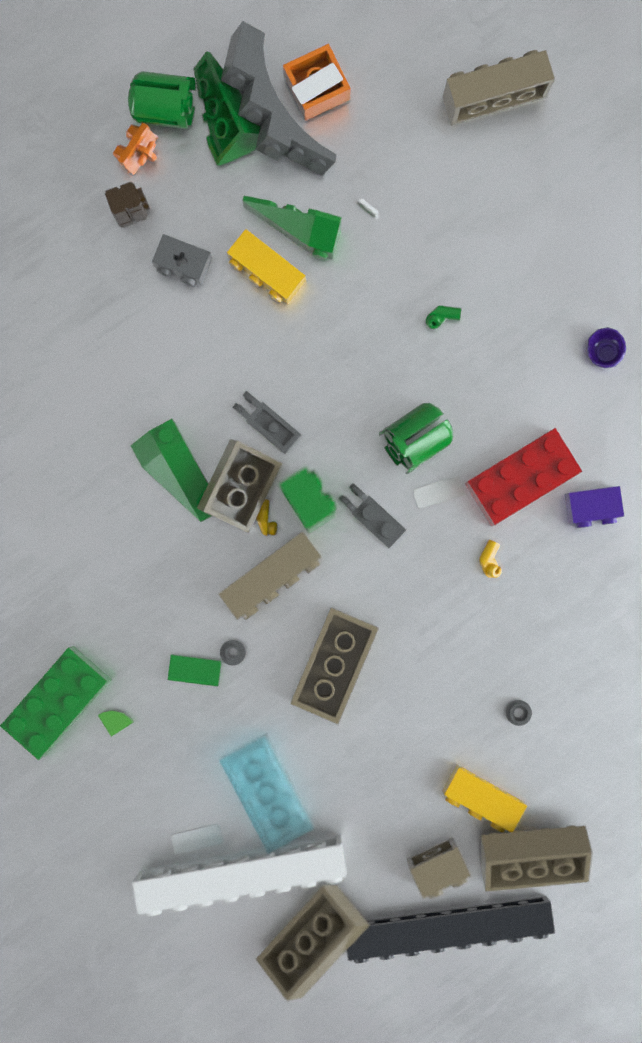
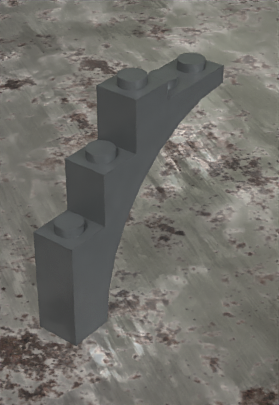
M242 21L231 36L221 81L243 92L238 115L260 126L255 150L276 161L285 156L323 176L335 163L337 154L319 144L290 116L279 100L265 66L263 50L265 33Z

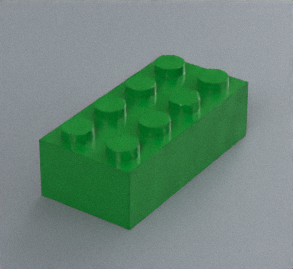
M307 467L279 483L281 491L309 534L335 518L337 505L329 492L323 494L321 491L323 489L322 481L314 469L309 472Z
M75 646L68 647L3 721L0 727L37 760H40L47 755L112 679Z

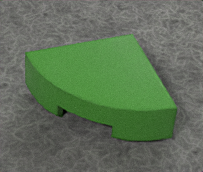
M105 711L98 715L111 737L134 722L130 716L119 711Z

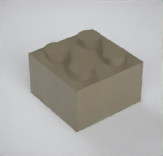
M453 837L407 858L409 870L423 899L429 897V899L436 898L443 894V889L453 886V888L459 887L467 882V878L471 877Z

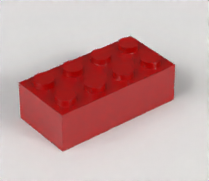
M554 428L467 481L465 485L490 526H494L583 471L557 429Z

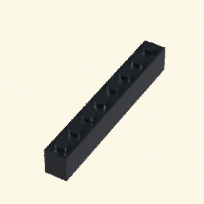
M547 896L366 920L369 926L347 949L348 961L354 960V963H365L369 961V958L379 957L380 960H389L398 954H405V956L409 957L417 956L420 954V951L431 950L432 953H441L450 947L464 950L471 948L472 944L482 943L483 946H493L497 944V941L502 940L516 943L523 941L525 937L532 936L534 939H545L549 937L548 934H555L551 902Z

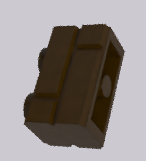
M128 182L120 185L119 189L114 187L106 190L107 202L119 227L124 228L133 225L134 221L138 223L147 220L146 211L150 210L142 188L137 189L134 183Z

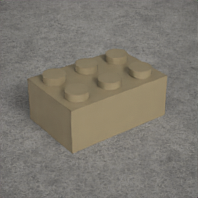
M230 439L197 509L249 533L282 463L237 440Z

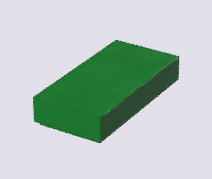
M171 654L167 680L218 687L222 661Z

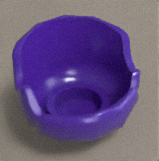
M609 327L596 330L588 339V357L598 367L604 369L616 367L626 354L624 337L618 330Z

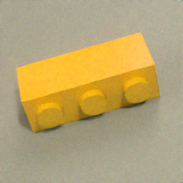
M247 229L243 231L227 251L228 258L230 259L228 263L237 271L241 272L243 269L250 275L248 279L259 288L262 285L269 290V296L278 303L283 301L288 304L306 282V275Z
M456 764L442 790L443 794L447 796L445 800L457 808H459L460 804L469 809L468 814L478 820H482L483 817L492 822L490 826L502 833L505 830L513 832L527 808V805L522 800Z

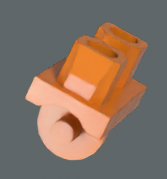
M144 123L140 126L131 124L126 131V137L130 140L127 147L120 144L113 152V156L132 175H135L140 165L143 166L147 159L151 162H155L157 156L152 151L156 147L155 142L158 137Z

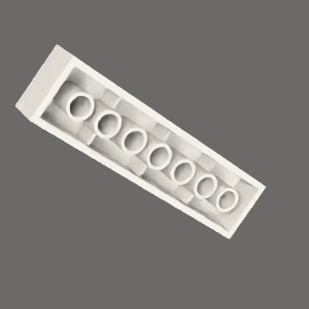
M341 835L139 871L132 883L137 913L154 916L160 914L161 910L171 908L172 912L187 909V905L197 904L198 907H205L213 904L214 900L223 899V902H232L238 900L239 896L248 894L250 898L263 896L265 891L275 890V893H283L291 890L290 887L301 885V888H310L316 886V882L326 880L328 884L338 883L343 880V877H347L342 839Z

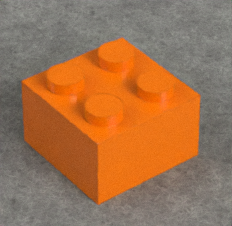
M329 43L283 65L284 78L305 121L350 100L351 88ZM334 63L343 80L308 102L301 104L292 87L329 64Z

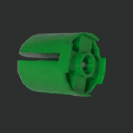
M145 71L137 73L130 83L128 92V107L133 120L137 123L188 129V126H192L195 113L193 94L191 93V90L196 91L194 77Z
M431 403L420 404L379 432V436L384 434L388 444L384 449L396 466L401 463L408 469L406 474L411 473L418 466L448 447L453 441L452 425L447 419L407 446L406 442L444 415L439 407Z

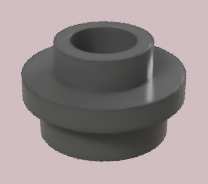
M237 640L225 642L220 649V657L227 665H238L245 658V647ZM230 648L237 650L236 657L232 658L228 655Z
M512 701L506 708V717L513 725L522 726L531 719L532 710L525 701ZM521 708L523 710L521 717H515V709Z

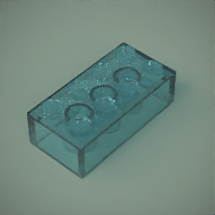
M267 733L221 757L219 761L267 853L314 829V822Z

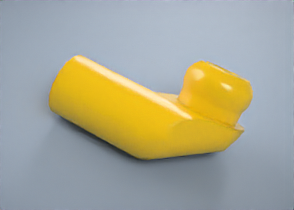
M265 499L256 517V521L263 535L274 536L277 534V523L269 522L270 501Z
M490 539L479 558V563L487 577L497 578L501 575V567L498 566L494 556L500 544Z

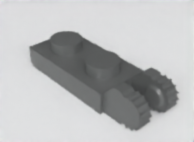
M246 391L243 394L245 400L257 407L256 410L250 415L240 404L235 403L233 408L246 419L248 424L281 452L286 454L300 438L301 434L263 401L261 403Z
M352 483L349 488L356 496L363 500L362 504L356 508L351 503V500L343 495L339 497V500L352 512V515L387 548H390L406 529L371 496H367L359 487Z

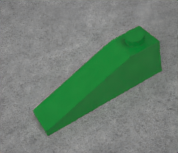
M206 51L193 70L198 97L203 99L205 108L202 118L203 122L208 124L209 135L206 136L207 144L216 164L221 166L256 149L260 126L238 115L242 94L238 89L221 81L223 68L211 52Z
M243 196L244 208L307 252L312 253L314 258L320 260L333 259L341 233L342 217L314 209H308L307 213H303L296 209L294 205L289 204L283 206V208H278V205L272 201Z
M173 419L151 429L130 445L142 468L200 522L212 517V515L197 509L209 483Z

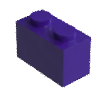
M620 486L565 494L569 524L576 523L577 528L592 526L591 521L598 520L602 521V525L617 523V518L624 517Z

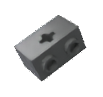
M163 234L152 263L157 268L156 272L163 276L171 277L172 274L180 277V281L189 286L198 284L202 286L212 261V255L207 250ZM185 258L187 264L182 263L179 267L176 261H182Z

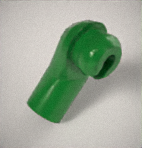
M439 305L427 315L426 324L430 329H437L446 319L460 321L461 308Z

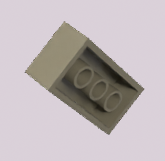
M532 50L520 58L513 59V57H508L496 65L489 66L484 64L476 67L472 72L464 74L461 71L452 74L446 81L443 93V100L450 124L455 125L547 98L555 81L547 51L538 52V50Z
M302 531L218 595L236 619L243 617L246 620L259 611L256 606L264 601L265 604H268L278 597L277 590L283 586L288 589L300 580L298 575L304 570L309 574L321 565L318 560L322 557Z
M331 607L290 704L339 724L379 628Z
M571 825L565 828H542L532 831L518 830L511 833L481 835V870L485 892L589 882L592 849L586 826Z
M324 885L256 958V961L286 1001L300 999L365 931L369 924L338 885Z

